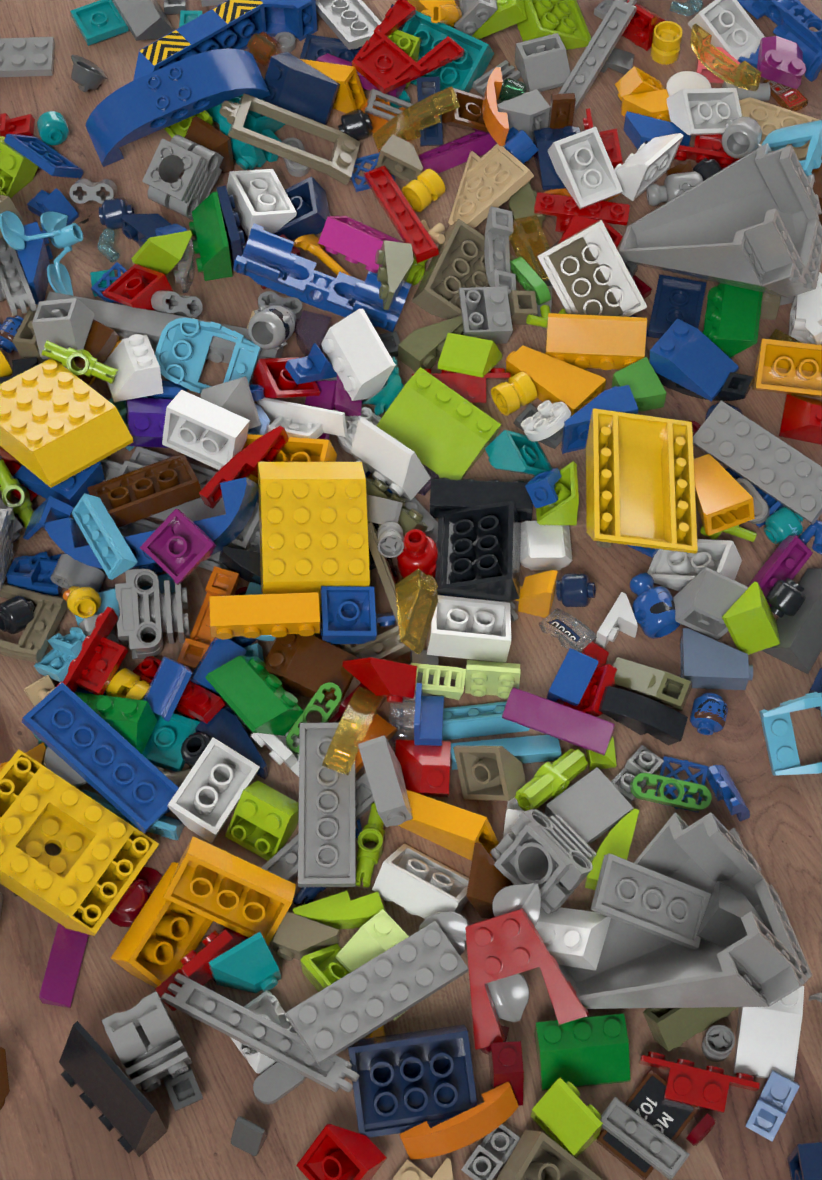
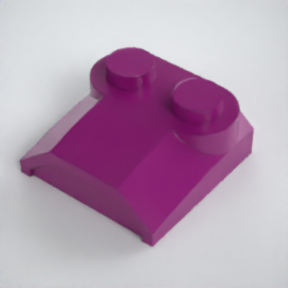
M778 36L762 38L760 40L756 75L797 89L801 85V78L806 72V66L803 63V52L798 44Z
M175 509L142 544L140 549L148 554L179 585L202 561L207 560L212 555L216 545L190 518L179 509Z

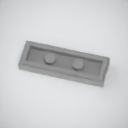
M616 1097L601 1115L602 1119L600 1121L603 1123L602 1127L669 1180L674 1178L690 1155Z

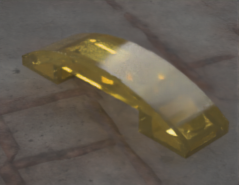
M694 24L692 26L690 44L700 62L722 80L743 89L756 91L759 87L761 72L747 61H743L738 65L711 44L712 35L697 24Z
M362 687L357 688L341 718L322 766L349 775L359 752L358 744L363 742L384 697L376 696L372 691Z

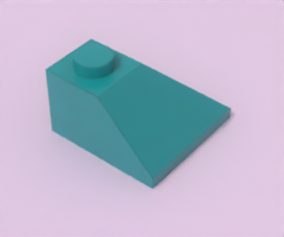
M504 430L485 448L489 456L488 460L495 469L532 476L552 470L537 441H530L523 434Z
M260 932L209 962L215 983L223 987L257 994L262 990L265 992L266 990L273 989L278 984V980L281 979L280 969Z

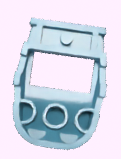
M822 120L774 130L768 134L762 145L768 143L771 151H776L786 147L787 144H792L793 147H801L810 140L806 160H799L806 176L812 175V170L819 168L822 163Z
M178 318L168 323L163 329L155 356L160 366L161 375L190 391L201 393L202 389L212 387L199 383L213 336L236 343L223 383L246 376L250 385L262 349L246 339L244 335L225 328L221 324L212 321L211 323L198 321V319Z
M822 693L805 694L806 696L780 703L779 707L769 711L765 709L759 711L772 775L822 773V762L800 765L790 712L820 706L822 715Z

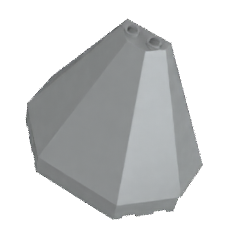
M768 143L627 226L618 252L624 263L630 262L786 298L814 290L817 286L822 262V226L818 216L822 212L819 197L813 191L814 174L806 176L792 145L772 152Z
M675 812L634 863L708 892L711 895L716 882H721L744 893L765 925L752 912H749L741 917L747 936L726 947H720L701 938L699 947L692 950L611 918L596 970L564 965L558 966L566 980L571 983L576 991V995L584 1008L769 1007L802 987L813 976L778 893L772 884L769 885L760 872L762 870L750 850L747 851L744 848L739 837L740 835L735 828L728 831L711 812L688 826Z

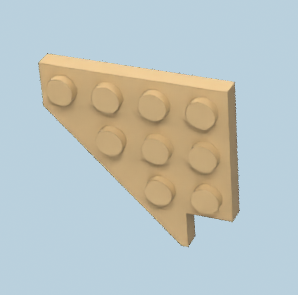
M751 97L739 100L742 116L756 120L761 126V144L768 134L774 130L819 120ZM810 140L801 147H793L798 160H806Z
M498 143L481 158L471 151L448 223L451 226L460 219L474 229L488 217L491 206L498 208L507 202L534 175L530 169L503 146H499Z

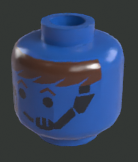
M20 316L7 317L0 326V348L8 353H11L12 350L18 352L13 339L23 321V318Z
M704 693L694 700L690 722L700 734L712 735L723 730L728 706L721 696L713 693Z

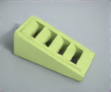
M418 663L410 664L417 666L416 683L418 672L423 673L422 693L444 696L459 700L462 696L466 669ZM429 674L433 675L432 684H428ZM440 677H444V685H439ZM451 679L455 680V687L450 686Z

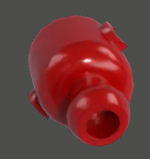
M419 529L410 530L403 538V552L397 556L400 574L410 583L432 580L436 574V561L438 559L436 543Z

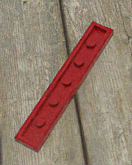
M385 165L364 173L365 181L404 243L412 244L413 257L416 262L419 263L439 255L436 244Z

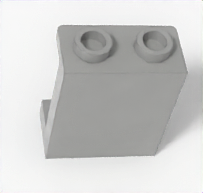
M459 0L462 17L454 24V28L472 36L498 10L496 0Z
M597 767L546 804L545 815L550 818L558 814L589 845L615 826L633 810V807Z

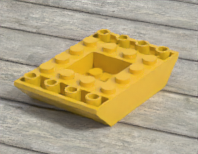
M18 749L0 772V884L65 928L95 936L159 846V843ZM54 843L59 846L60 853L56 856H51L46 853L45 846Z

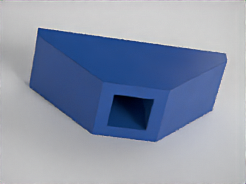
M626 112L624 132L637 150L643 143L647 144L655 137L677 133L684 135L680 145L689 147L692 135L686 134L674 123Z

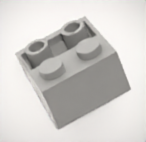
M558 33L516 43L515 65L518 71L521 72V77L528 92L535 89L541 92L561 87L565 84L571 73L566 48Z
M537 89L497 105L498 112L507 113L509 130L512 127L518 131L523 130L532 141L534 130L548 128L550 106Z
M507 287L459 288L464 335L492 340L495 344L507 343L513 332Z
M78 298L39 302L32 324L39 354L42 359H51L41 355L47 340L66 349L69 347L75 350L84 349L95 314Z
M705 567L673 597L675 620L718 641L728 632L722 616L748 587Z

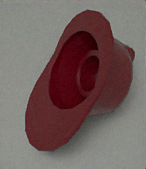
M143 867L108 916L109 920L119 927H131L163 876L153 868Z

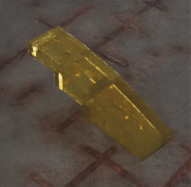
M451 86L430 95L408 107L377 130L372 136L378 152H380L392 134L407 142L421 137L419 130L441 122L439 115L460 108L453 87Z

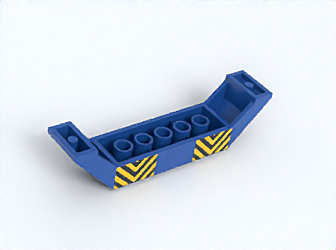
M227 0L139 50L134 80L199 53L228 48L245 50L263 38L275 37L281 32H289L299 41H302L306 38L307 34L312 35L317 32L316 0Z

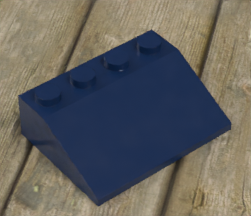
M465 1025L360 1039L348 1047L349 1062L352 1064L351 1070L359 1075L357 1082L352 1081L358 1131L368 1138L403 1133L425 1121L432 1128L477 1106L469 1036Z

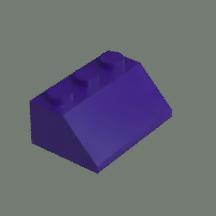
M135 398L126 400V426L133 437V443L128 446L169 448L162 445L166 408L173 399Z

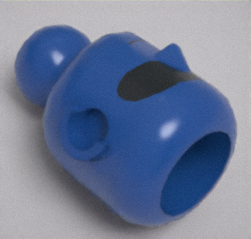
M641 573L630 581L631 591L638 596L632 604V611L637 623H639L646 636L653 639L661 638L672 633L680 626V623L675 620V603L670 591L666 587H654L653 577L648 573Z

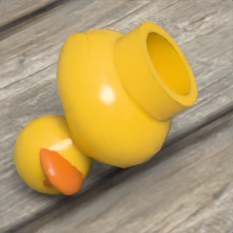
M71 586L63 593V599L67 601L68 609L78 617H91L100 609L101 597L94 588Z

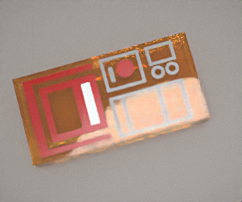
M768 79L763 81V83L770 84V95L782 108L796 112L807 106L808 99L798 89Z

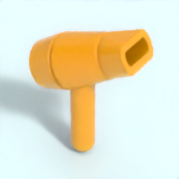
M452 4L433 5L431 10H423L421 12L431 17V22L453 25L462 17L460 8Z

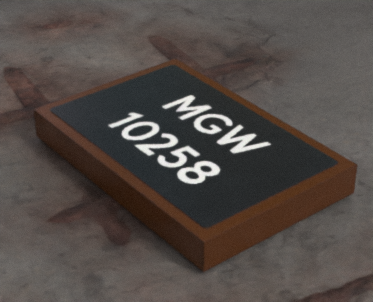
M651 1070L625 1105L675 1142L700 1108L664 1099L667 1082ZM606 1130L602 1132L596 1141L642 1180H646L655 1169Z

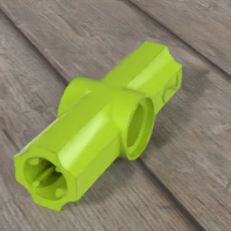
M571 748L552 764L546 762L534 775V778L516 792L515 798L518 806L524 811L536 810L550 797L556 798L563 793L570 781L587 768L588 762L585 759V754L579 749L574 750Z

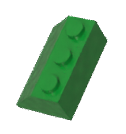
M212 192L192 211L193 221L189 222L192 236L196 235V240H192L194 253L200 255V258H196L198 273L203 272L205 281L233 277L229 246L218 193Z
M721 283L711 288L708 292L703 334L731 358L757 344L763 292Z
M240 655L207 674L205 677L207 681L253 733L285 736L304 712L297 704V698L283 689L281 686L282 682L276 676L270 674L265 669L266 664L256 656L247 657Z
M75 692L83 702L141 754L143 753L157 723V719L148 701Z
M624 1014L584 1017L560 1025L558 1020L536 1022L534 1037L542 1091L549 1090L559 1078L565 1083L571 1082L575 1087L630 1082L629 1041Z

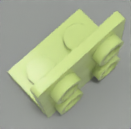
M467 660L465 693L477 697L496 695L500 698L508 699L513 687L519 689L520 664Z

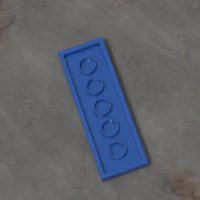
M64 683L58 685L22 718V723L144 834L169 810L167 806L179 787Z

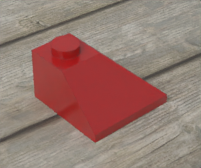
M134 264L105 289L102 294L106 298L133 308L154 310L151 305L152 295L159 290H173L165 274Z
M302 357L259 359L251 380L253 385H260L264 388L265 398L320 396L321 393L315 381L296 384L285 368L288 360Z
M787 394L779 436L822 445V400Z
M373 657L343 661L342 667L376 696L386 697L388 703L403 704L404 699H414L417 666Z
M396 740L395 755L401 765L406 790L424 796L449 797L451 742L442 741V746L414 745V740Z
M327 1124L296 1166L309 1180H370L387 1157L366 1135Z

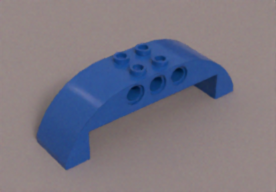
M217 49L187 57L122 86L96 106L87 119L85 126L101 164L105 167L124 159L120 147L242 94H247L261 100L270 96V92L252 53L240 49Z
M244 477L220 483L226 514L193 521L216 545L212 555L221 551L223 546L226 547L233 542L250 520L259 494L258 484ZM68 517L44 523L45 530L62 551L81 563L103 569L75 519ZM155 530L123 537L138 561L129 570L150 569L155 574L163 573V569L140 549L142 544Z

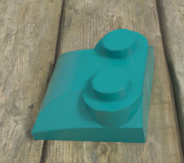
M220 115V131L228 135L231 124L227 121V118ZM231 138L233 159L236 160V163L243 170H253L256 167H262L267 161L262 149Z

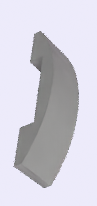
M491 206L487 217L484 243L487 279L490 287H507L509 295L512 290H516V274L511 273L509 250V236L513 233L512 211Z

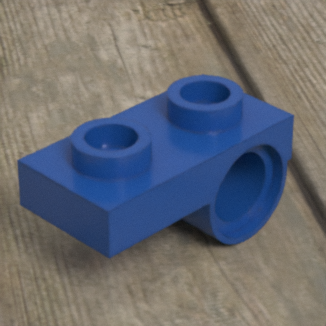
M512 127L508 131L503 147L524 164L538 151V148L523 130L518 131Z

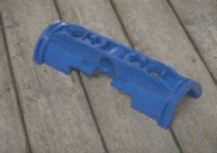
M737 0L757 20L766 15L778 26L773 30L776 36L797 43L803 52V63L806 66L805 77L811 82L817 79L822 69V20L806 8L799 0ZM815 27L818 31L814 32L809 30V28Z
M253 224L242 256L237 255L235 259L234 272L249 276L259 285L290 297L298 298L301 302L345 318L358 309H364L373 327H381L393 333L412 284L405 282L389 310H384L383 300L379 298L381 282L377 281L376 273L369 271L365 281L342 272L338 273L337 278L314 270L316 262L291 253L294 245L293 241L263 230V226Z

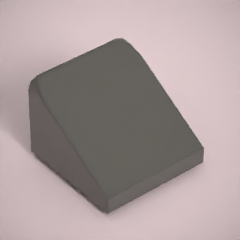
M240 1116L235 1122L231 1144L253 1156H257L267 1136L264 1128Z

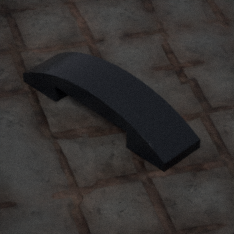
M730 372L722 390L713 401L745 399L753 384L754 377ZM656 373L663 386L691 397L708 400Z

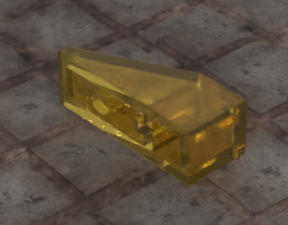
M537 216L515 219L513 222V233L509 236L515 255L517 257L521 256L543 281L549 280L537 257L550 249Z
M417 569L395 585L400 641L417 654H420L423 650L438 603V585L435 579L430 575H426L420 569Z

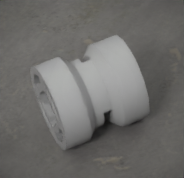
M395 522L382 524L377 532L378 551L385 557H397L404 549L403 529Z
M724 1025L712 1026L708 1029L702 1041L701 1048L703 1054L711 1061H724L728 1058L735 1045L734 1034Z

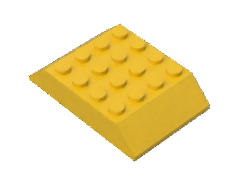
M52 358L0 384V446L50 488L133 443V437L116 406Z
M593 408L586 442V530L593 541L697 553L692 422Z
M258 462L261 594L318 592L319 612L321 615V586L370 587L366 478L362 462Z

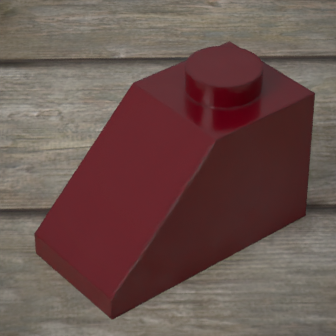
M521 1041L491 1043L488 1046L491 1090L509 1082L518 1106H523L524 1069Z

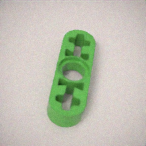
M521 256L510 261V269L513 274H516V280L525 291H535L536 303L538 305L551 300V295L545 282Z
M325 683L320 686L288 733L286 743L293 753L299 754V746L297 748L293 747L295 742L292 738L294 736L300 737V723H307V715L312 711H318L322 714L321 723H327L341 704L343 696L338 685ZM333 689L337 699L335 701L330 699L325 707L330 710L326 713L323 708L315 704L319 701L322 705L325 701L323 693L325 691L330 692Z
M640 773L630 783L631 793L638 799L691 811L705 809L712 800L710 790L704 785L655 774ZM644 779L646 780V785L655 787L657 782H660L657 796H654L656 790L648 789L642 793V789L637 786V783L642 782ZM670 784L677 788L678 796L676 799L666 798L663 792L666 785ZM697 791L700 792V797L704 798V801H701L698 805L695 804L696 800L690 797L685 798L684 802L681 801L684 793L694 795Z

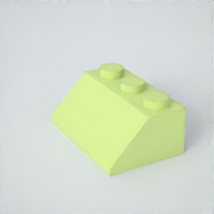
M382 909L355 933L335 958L351 973L409 936ZM402 1014L395 1017L393 1020H397Z

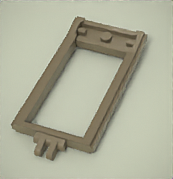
M243 94L239 104L229 101L222 103L220 114L227 118V121L231 124L227 136L325 173L344 185H347L350 181L360 142L340 130L247 94ZM248 110L335 143L330 161L244 128L243 125Z
M370 522L368 523V546L398 626L378 635L374 641L359 644L355 647L353 644H340L342 650L360 659L373 657L390 661L415 649L418 644L387 558L378 551L376 528Z
M3 583L0 597L11 599L15 596H21L26 600H30L36 608L33 612L34 619L27 624L18 644L0 640V654L39 663L50 644L48 640L53 637L67 609V601L62 597L45 595Z

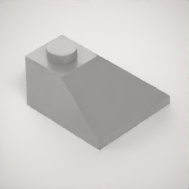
M246 376L202 389L201 399L250 420L248 429L261 425Z

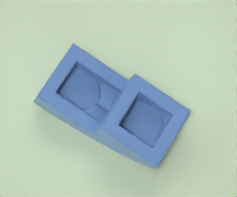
M772 1070L745 1127L773 1142L800 1084Z

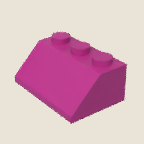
M328 216L318 243L326 246L325 250L332 254H338L339 252L345 255V260L358 264V262L365 264V269L377 273L379 264L375 263V256L377 250H381L383 241L404 242L348 216Z

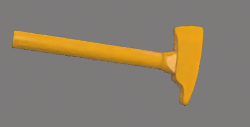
M303 235L294 241L293 246L308 250L337 276L339 272L351 276L323 250L325 246L318 243L320 238L316 235Z

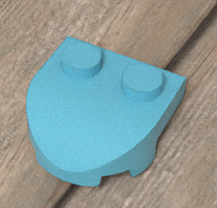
M72 627L70 634L62 636L60 633H57L48 640L53 649L42 658L41 662L34 665L39 674L49 675L51 679L63 682L68 674V667L71 661L77 658L82 650V643L86 638L82 629Z

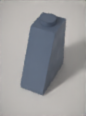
M683 628L680 637L681 678L691 681L692 688L746 689L748 681L753 679V665H750L748 662V654L689 628Z

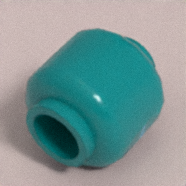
M48 111L39 117L37 129L42 141L54 146L62 144L67 139L69 128L63 115L56 111Z
M781 507L767 517L764 532L772 543L780 544L788 536L796 535L798 537L803 532V518L789 508Z

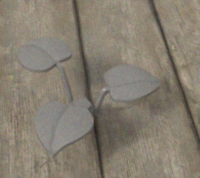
M538 884L511 885L501 889L493 900L492 909L494 916L523 908L535 927L541 912V894ZM446 911L434 914L421 923L419 930L436 921L460 956L463 954L466 948L465 927L469 925L465 917L456 912ZM518 973L487 983L498 1017L511 1022L520 1021L529 1000V986L526 979Z

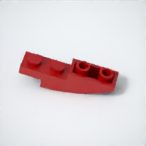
M153 656L146 657L132 672L140 677V681L144 680L151 684L161 660ZM188 681L175 709L190 719L195 720L197 718L207 724L225 706V703L221 697Z

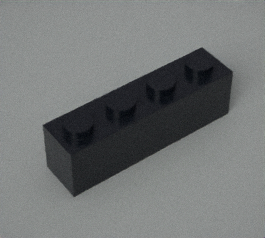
M431 479L430 515L434 519H439V512L514 501L521 522L531 521L533 502L525 487L527 483L524 481L500 482L498 480Z

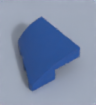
M42 552L34 556L14 558L6 574L8 584L41 594L59 596L63 587L52 582L51 575L62 554L48 556L47 552Z
M723 765L708 767L706 778L717 801L724 800L731 816L736 814L739 822L750 818V811L726 767Z

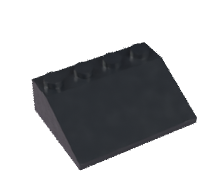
M514 501L439 512L438 559L436 561L435 574L436 593L499 602L520 599L521 520Z
M78 1021L74 1023L59 1060L64 1070L60 1075L71 1088L75 1085L80 1088L83 1093L79 1097L90 1110L94 1106L99 1110L102 1115L98 1119L109 1132L114 1128L121 1137L117 1141L128 1154L134 1151L140 1157L167 1133L157 1110Z

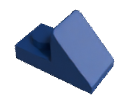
M57 188L50 194L41 190L27 204L28 210L39 217L45 212H57L67 215L66 226L72 224L79 217L75 208Z
M316 343L313 344L307 357L288 360L285 366L296 384L337 377V372H335L332 363Z

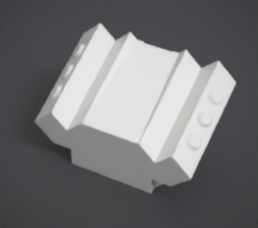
M819 272L816 289L794 297L789 319V342L822 345L821 272Z

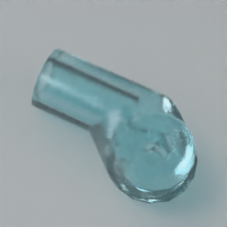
M673 0L670 11L689 17L702 9L703 2L702 0H689L681 3Z
M104 229L99 237L97 248L113 263L120 256L113 248L115 232L111 229Z

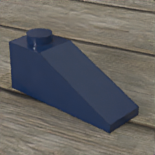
M417 78L420 147L443 145L440 78Z
M224 706L207 724L200 721L195 728L196 732H204L212 738L214 737L260 766L256 775L263 779L267 778L268 771L265 761L236 714L230 708Z

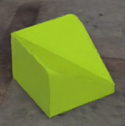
M613 736L605 756L586 749L589 771L597 767L599 769L617 767Z

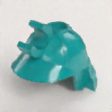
M395 356L392 357L395 367L383 388L374 396L362 402V404L374 405V412L377 416L382 414L384 410L385 412L388 410L404 387Z

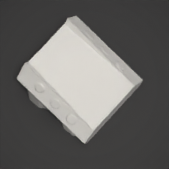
M524 521L521 523V566L529 568L531 571L561 570L573 561L569 525H539L537 521Z
M266 990L244 1006L248 1010L298 1035L286 1017V1012L270 991ZM231 1038L256 1073L262 1074L277 1063V1061Z

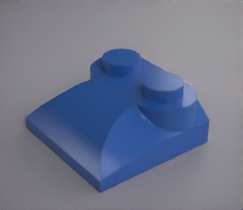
M321 586L320 632L322 640L331 644H365L376 640L374 587Z

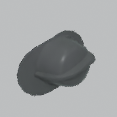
M71 55L73 61L71 78L78 84V88L82 92H86L88 89L97 90L103 80L108 79L96 64L81 56Z

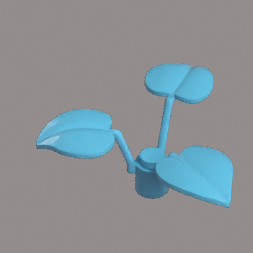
M10 211L2 212L0 214V229L5 241L13 249L18 251L24 250V241L47 237L56 248H64L54 259V264L47 266V277L52 289L56 293L73 296L69 273L66 267L60 264V260L68 252L72 251V245L83 240L81 228L76 223L66 226L67 215L57 212H45L41 215L40 222L42 229L46 233L26 236L24 235L23 224L18 216Z

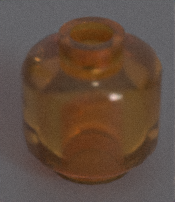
M266 32L255 33L247 44L248 52L252 53L254 59L263 66L269 64L271 56L281 53L279 52L280 43Z

